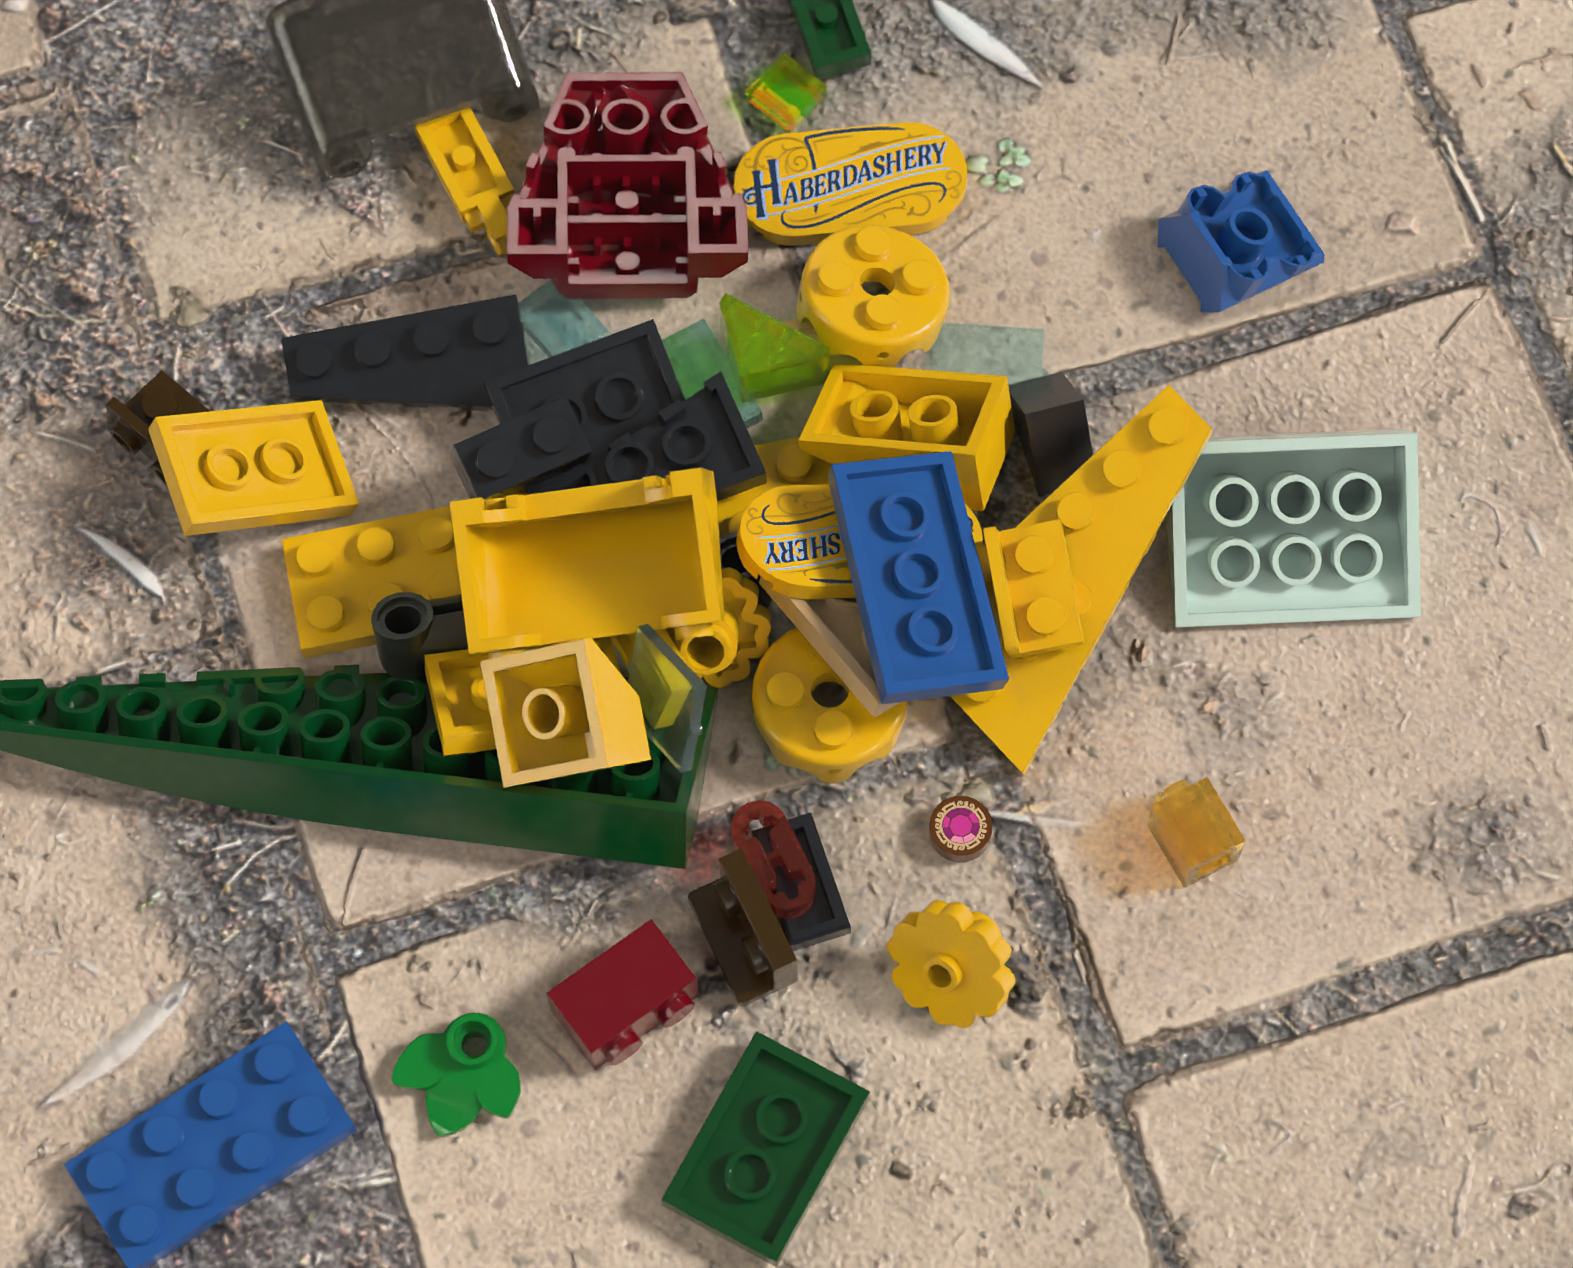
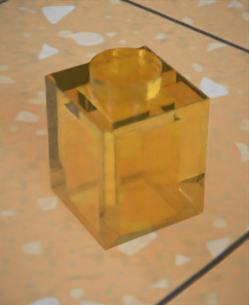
M1208 776L1192 785H1189L1187 780L1175 782L1155 796L1154 800L1156 803L1152 804L1147 826L1184 888L1239 861L1246 840Z

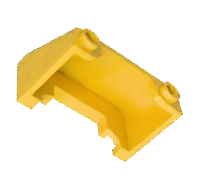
M704 468L672 471L670 475L666 476V479L658 476L643 477L640 480L529 495L505 496L506 500L505 498L483 500L480 497L450 501L469 654L487 652L488 659L525 652V647L675 628L676 640L713 636V623L725 621L717 496L713 471Z

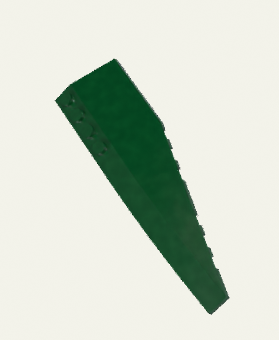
M359 664L334 665V670L326 671L320 676H305L302 668L288 667L197 671L196 681L167 682L166 673L139 674L138 684L103 685L102 676L76 677V681L69 682L62 687L47 688L41 678L0 680V751L67 770L178 797L310 822L686 869L697 826L718 700V688L697 686L680 723L660 728L633 678L624 677L640 698L651 760L505 788L503 787L497 749L444 756L426 675L413 679H401L391 676L389 673L360 674Z

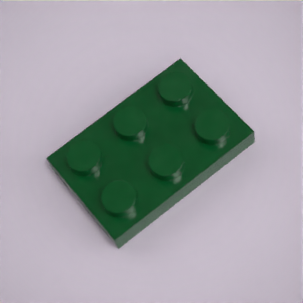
M756 1031L661 1199L662 1206L777 1268L870 1098V1091Z

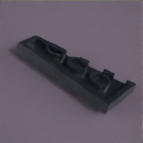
M516 294L281 338L290 396L294 401L322 400V402L364 405L389 403L402 404L403 407L428 408V406L460 407L463 410L488 411V409L493 408L484 388V382L530 365L519 301Z
M720 371L703 382L704 388L683 402L677 399L660 410L657 419L633 435H630L629 432L625 433L608 444L607 452L585 466L579 463L534 494L640 480L643 477L658 476L666 479V476L670 475L672 471L704 468L714 473L717 501L766 484L767 476L725 378Z

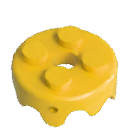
M862 225L848 227L832 233L822 240L808 256L798 292L796 318L800 323L811 322L817 333L821 348L830 355H849L858 359L862 365L895 367L899 360L907 353L917 349L927 352L933 346L946 317L950 301V285L945 269L935 253L913 236L886 226ZM866 282H878L885 285L890 293L888 295L873 296L865 292L861 285Z
M798 628L786 632L769 647L759 661L753 678V722L761 732L773 756L781 764L807 771L826 783L836 784L844 782L861 766L873 760L885 758L895 746L906 720L907 701L901 702L873 717ZM836 682L845 688L848 696L841 705L826 708L815 702L812 692L821 683Z

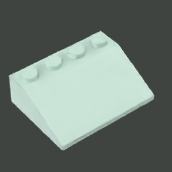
M1406 429L1216 436L1209 438L1178 497L1174 499L1165 516L1175 627L1421 617L1418 435L1416 432Z

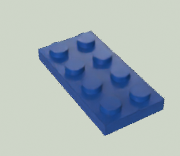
M952 451L832 464L827 478L881 705L1003 689L1009 677Z
M286 1021L64 1163V1166L126 1267L148 1268L357 1132V1129Z

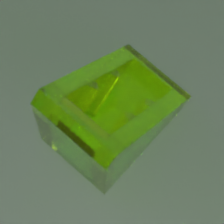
M726 293L719 302L720 330L741 403L812 387L825 382L829 375L830 348L746 303Z

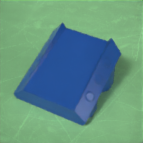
M1268 170L1259 173L1249 171L1236 175L1230 186L1220 191L1208 185L1192 188L1177 211L1158 219V248L1165 247L1200 300V312H1221L1324 263V252Z

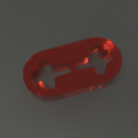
M762 800L746 803L737 810L732 818L731 838L735 851L743 849L775 916L786 919L798 917L809 910L815 898L816 880L813 869L785 814L778 806L769 801ZM758 819L763 827L775 826L770 830V841L774 851L766 854L756 837L747 840L744 838L749 834V823L753 820ZM781 864L790 881L799 879L803 881L798 885L797 898L789 900L783 892L772 894V891L777 888L774 867Z

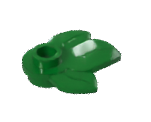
M483 1013L461 1015L448 1025L444 1033L424 1034L415 1038L398 1058L391 1078L393 1084L398 1087L427 1091L425 1097L427 1115L438 1137L450 1136L466 1129L477 1118L482 1108L497 1117L509 1118L518 1103L521 1093L519 1073L505 1057L507 1042L504 1031L495 1019ZM480 1037L486 1041V1048L482 1054L468 1056L463 1052L464 1044L470 1038Z

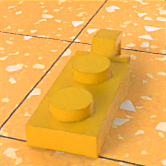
M464 101L413 123L415 134L462 223H466L471 233L484 228L487 238L498 257L506 254L507 207L515 191L468 102Z

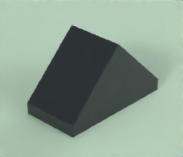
M1062 372L1008 385L1014 424L1038 497L1052 494L1093 456L1084 399Z

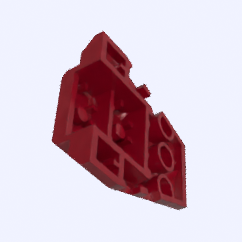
M683 72L566 73L543 125L544 138L537 154L531 152L525 166L526 179L519 195L513 193L507 207V264L533 279H550L559 294L568 299L689 298L697 293L699 278H722L748 262L747 206L741 193H734L726 177L727 164L721 152L715 153L708 139V124Z

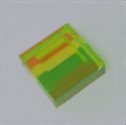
M783 53L746 89V101L787 133H790L827 97V85L786 53Z

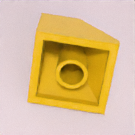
M584 638L480 661L504 788L651 760L640 698L592 638Z

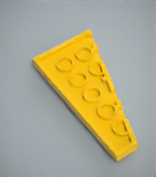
M1170 385L1163 389L1015 527L1061 520L1085 645L1011 659L1005 650L1004 643L1000 645L1009 677L1004 688L950 696L1024 776L1049 727H1052L1063 707L1062 704L1081 669L1083 670L1126 592L1129 581L1140 561L1157 535L1156 532L1174 499L1178 497L1212 435V428ZM993 582L985 583L991 607L997 606Z

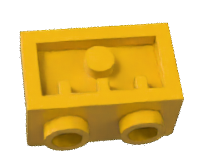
M1058 519L998 531L996 526L983 528L986 545L978 546L976 550L984 582H993L997 606L991 607L1000 644L1004 643L1009 657L1013 659L1085 645L1061 520Z

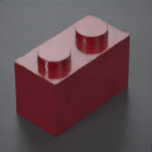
M650 919L549 990L546 995L550 1010L594 1070H596L607 1061L614 1066L628 1059L641 1047L643 1042L640 1038L660 1023L664 1028H669L681 1021L695 1007L693 1000L699 996L697 978L654 921Z

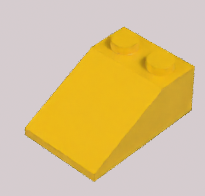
M834 363L798 440L800 450L831 464L952 451L964 503L971 510L984 511L1015 434L1007 376Z

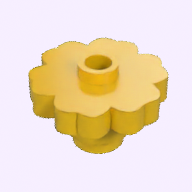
M731 567L721 570L725 621L713 623V636L676 640L675 628L667 629L695 682L704 677L706 682L715 688H723L732 681H740L748 677L751 669V659L764 656L769 647L771 612L766 607L757 604L759 595L757 584L748 578H743L736 569Z
M932 900L922 912H909L895 926L893 937L887 944L889 955L898 963L891 974L893 983L902 991L904 999L910 1006L915 1008L928 1007L932 1018L940 1025L948 1026L954 1024L957 1027L969 1028L979 1016L993 1017L1005 1004L1009 991L1015 985L1014 974L1004 965L1011 956V948L1002 938L999 927L989 916L981 912L970 911L965 904L960 902H950L948 904L942 900Z

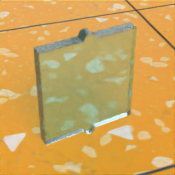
M943 323L940 330L938 361L933 362L931 370L1007 376L1008 385L1046 376L1048 372L1042 368L1044 329Z
M649 624L637 626L632 662L627 664V669L630 673L628 683L640 698L646 735L680 773L692 770L697 738L703 732L700 721L707 686Z

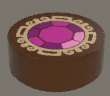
M967 796L950 797L938 804L932 812L929 823V838L935 851L943 858L953 862L972 861L985 852L992 835V819L986 807L976 799Z

